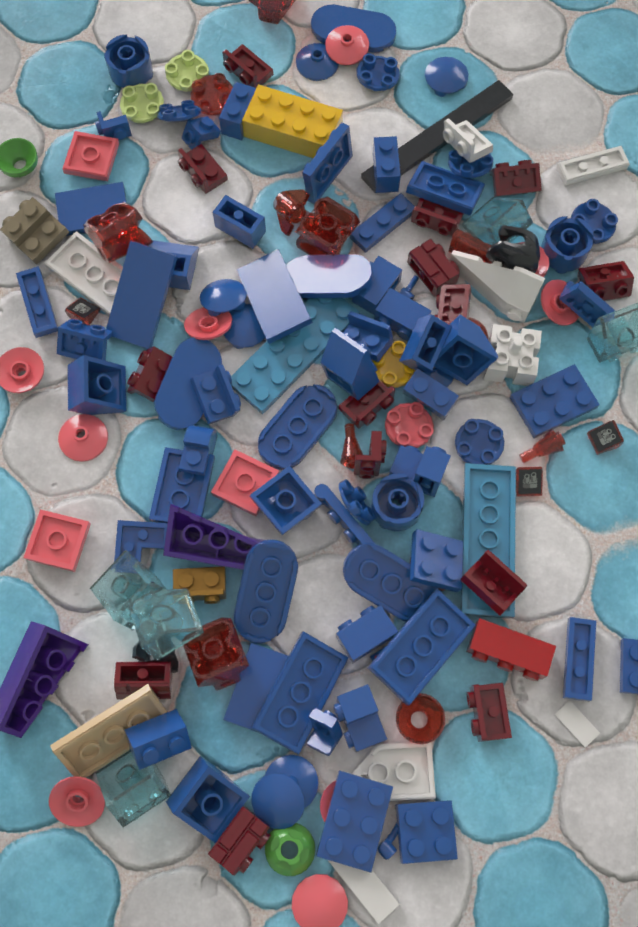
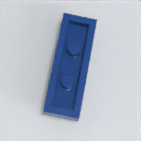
M400 193L350 233V239L366 253L410 218L415 206Z
M39 266L16 273L34 336L38 338L57 332L58 325Z
M568 618L563 698L592 701L596 620Z

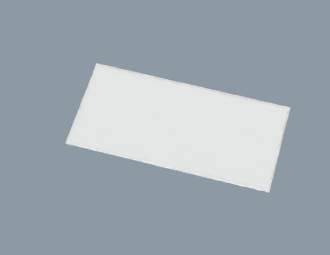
M570 700L555 713V716L585 748L600 734Z

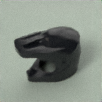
M501 225L498 230L500 241L493 244L487 250L486 257L492 263L494 261L502 262V267L513 270L517 266L535 273L540 260L538 238L527 229ZM518 235L525 239V243H510L506 240L511 236Z

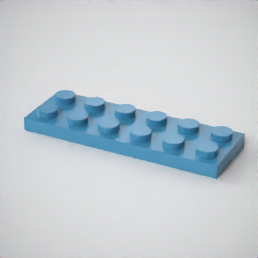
M309 298L304 305L313 323L271 344L266 341L231 376L232 389L263 415L324 353L331 331L334 328L341 332L349 325L348 314L350 311L360 314L345 299Z
M469 463L464 465L462 576L487 550L491 551L515 573L516 466ZM462 582L461 611L466 616L512 619L515 617V600L499 616Z

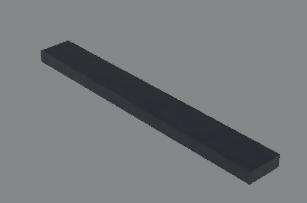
M498 80L399 147L400 175H403L448 144L443 137L445 120L450 119L455 125L467 120L474 126L512 100L513 93ZM374 166L361 173V178L376 193Z

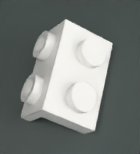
M450 119L444 121V140L450 143L457 150L458 154L463 156L469 163L493 152V144L467 120L457 125Z

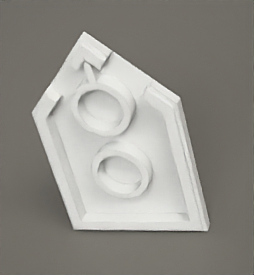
M431 741L377 744L352 773L393 786L390 801L436 798Z

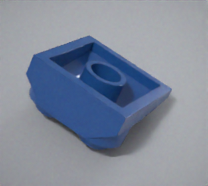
M290 465L249 496L281 535H284L297 524L311 517L313 512L322 505Z

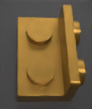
M225 566L173 569V592H171V598L174 602L178 601V605H192L197 600H204L206 604L220 603V599H226Z

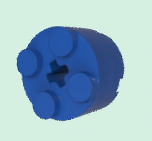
M127 34L119 35L111 39L106 46L107 50L104 53V58L111 80L119 87L124 88L129 85L145 84L153 77V66L148 46L139 36L134 35L135 38L127 37Z
M559 217L549 225L541 247L549 257V266L555 269L557 273L565 274L581 267L592 248L593 230L581 218Z
M391 474L384 477L376 486L372 496L371 509L376 518L375 520L381 528L391 531H403L417 523L424 505V493L421 486L407 475ZM398 500V503L402 504L401 506H397L396 503H393V501Z

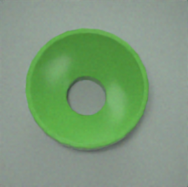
M12 138L0 145V170L5 175L14 178L23 177L35 169L38 163L36 148L30 141L23 138ZM22 160L26 162L25 167L22 169L14 168L17 161Z
M298 823L285 829H273L270 832V838L265 843V856L270 867L275 872L284 876H296L306 871L315 856V842L310 831ZM286 841H293L298 846V854L292 859L285 858L281 853V847Z

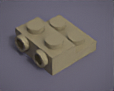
M34 197L30 200L22 201L19 205V211L13 217H6L2 223L3 227L0 229L36 265L69 233L67 228L52 216Z

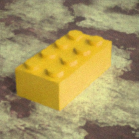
M258 84L242 119L243 134L246 138L314 158L319 147L323 146L329 139L331 132L336 130L341 122L343 123V110Z

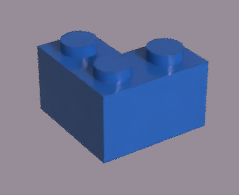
M400 445L389 475H407L421 486L424 494L435 497L451 455L446 454V451L439 447L431 448L426 446L424 454H422L419 449L413 446L404 447Z
M368 684L337 696V704H334L333 708L338 721H344L347 732L343 734L349 749L354 747L355 752H359L387 740L377 714L379 710Z

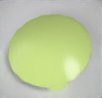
M184 50L182 54L173 57L165 65L166 79L177 90L185 92L195 91L203 87L207 82L209 67L202 58L194 55L193 51Z
M154 83L129 85L122 90L123 95L120 101V108L122 114L126 115L127 119L132 122L146 123L152 121L160 112L159 106L164 104L162 93Z

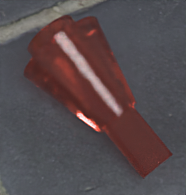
M348 423L345 424L346 438L340 463L349 469H354L355 455H363L355 437L354 424Z
M551 429L533 445V448L519 454V457L523 463H526L537 456L541 457L564 451L563 445L566 443L559 431L555 433Z

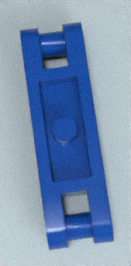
M319 484L315 487V496L329 510L327 514L336 525L340 523L345 529L343 534L351 544H375L327 485Z

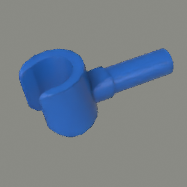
M414 275L408 286L402 288L400 293L413 300L415 295L411 291L419 277Z
M397 822L391 833L378 846V852L385 860L390 859L397 851L392 844L398 835Z

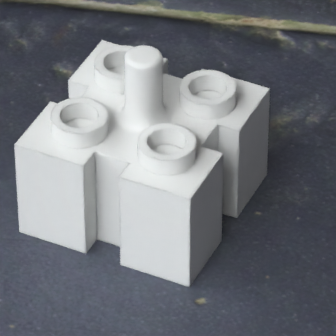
M493 324L488 340L498 354V359L484 370L483 380L503 383L504 378H512V384L529 386L533 384L538 373L539 358L536 356L540 350L542 331L522 328L520 333H514L511 326Z

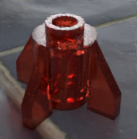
M305 190L282 191L274 200L273 207L277 211L280 228L285 235L290 236L294 228L292 223H299L303 219L310 221L315 219L313 214L305 210L304 205L310 196Z

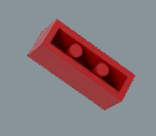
M481 618L476 621V626L473 629L466 651L472 654L471 658L487 663V660L498 663L497 667L504 671L512 672L514 669L523 672L522 676L532 681H538L548 676L556 649L555 645Z

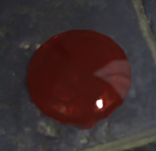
M222 73L204 76L192 83L191 100L194 101L195 106L201 109V113L210 116L220 115L233 86Z

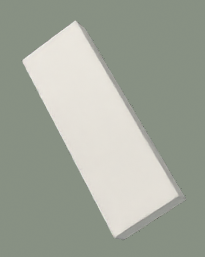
M622 146L559 162L556 168L564 186L628 169L630 163Z
M328 860L378 924L400 905L373 870L370 873Z

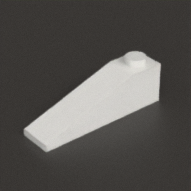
M453 250L450 262L454 261L458 265L460 276L502 314L507 315L513 321L525 323L545 278L521 267L515 266L512 270L502 267V262L494 261L493 264L483 262L478 256Z

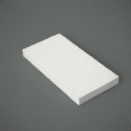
M76 231L44 264L54 274L110 316L123 266Z

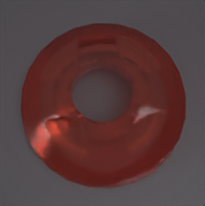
M419 693L409 706L403 702L400 703L396 711V726L399 733L409 742L421 745L428 744L436 740L442 733L445 726V713L441 704L434 697ZM422 712L426 715L427 723L423 728H416L412 725L411 716L413 713Z

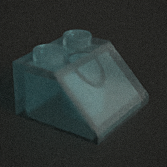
M492 197L461 225L480 244L489 249L493 244L500 241L498 230L501 225L527 229L533 224V221L523 199ZM511 236L506 241L511 243L519 236Z
M638 303L601 316L596 321L587 337V341L599 363L606 360L609 362L615 361L622 354L629 351L631 354L638 352Z
M127 550L90 587L113 620L131 630H134L169 592L160 580Z
M187 589L149 591L128 604L141 648L157 660L204 633Z
M130 750L95 772L106 806L123 828L172 796L158 766L153 764L139 770Z

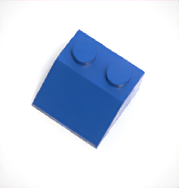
M459 315L449 324L452 327L434 367L468 385L498 359V354L481 327L464 316Z
M86 355L68 364V411L89 415L126 412L125 366Z
M200 756L167 799L166 803L175 816L216 843L250 796L221 770Z

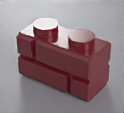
M429 239L408 253L407 263L434 297L440 295L441 285L457 284L460 275L459 267L454 261L450 262L447 259L445 251L440 244H435L432 239Z
M116 662L114 690L117 700L125 699L149 684L159 699H171V662Z
M243 806L209 851L208 855L235 876L238 871L244 874L254 860L250 857L256 846L261 850L271 835L267 833L270 827L251 810Z

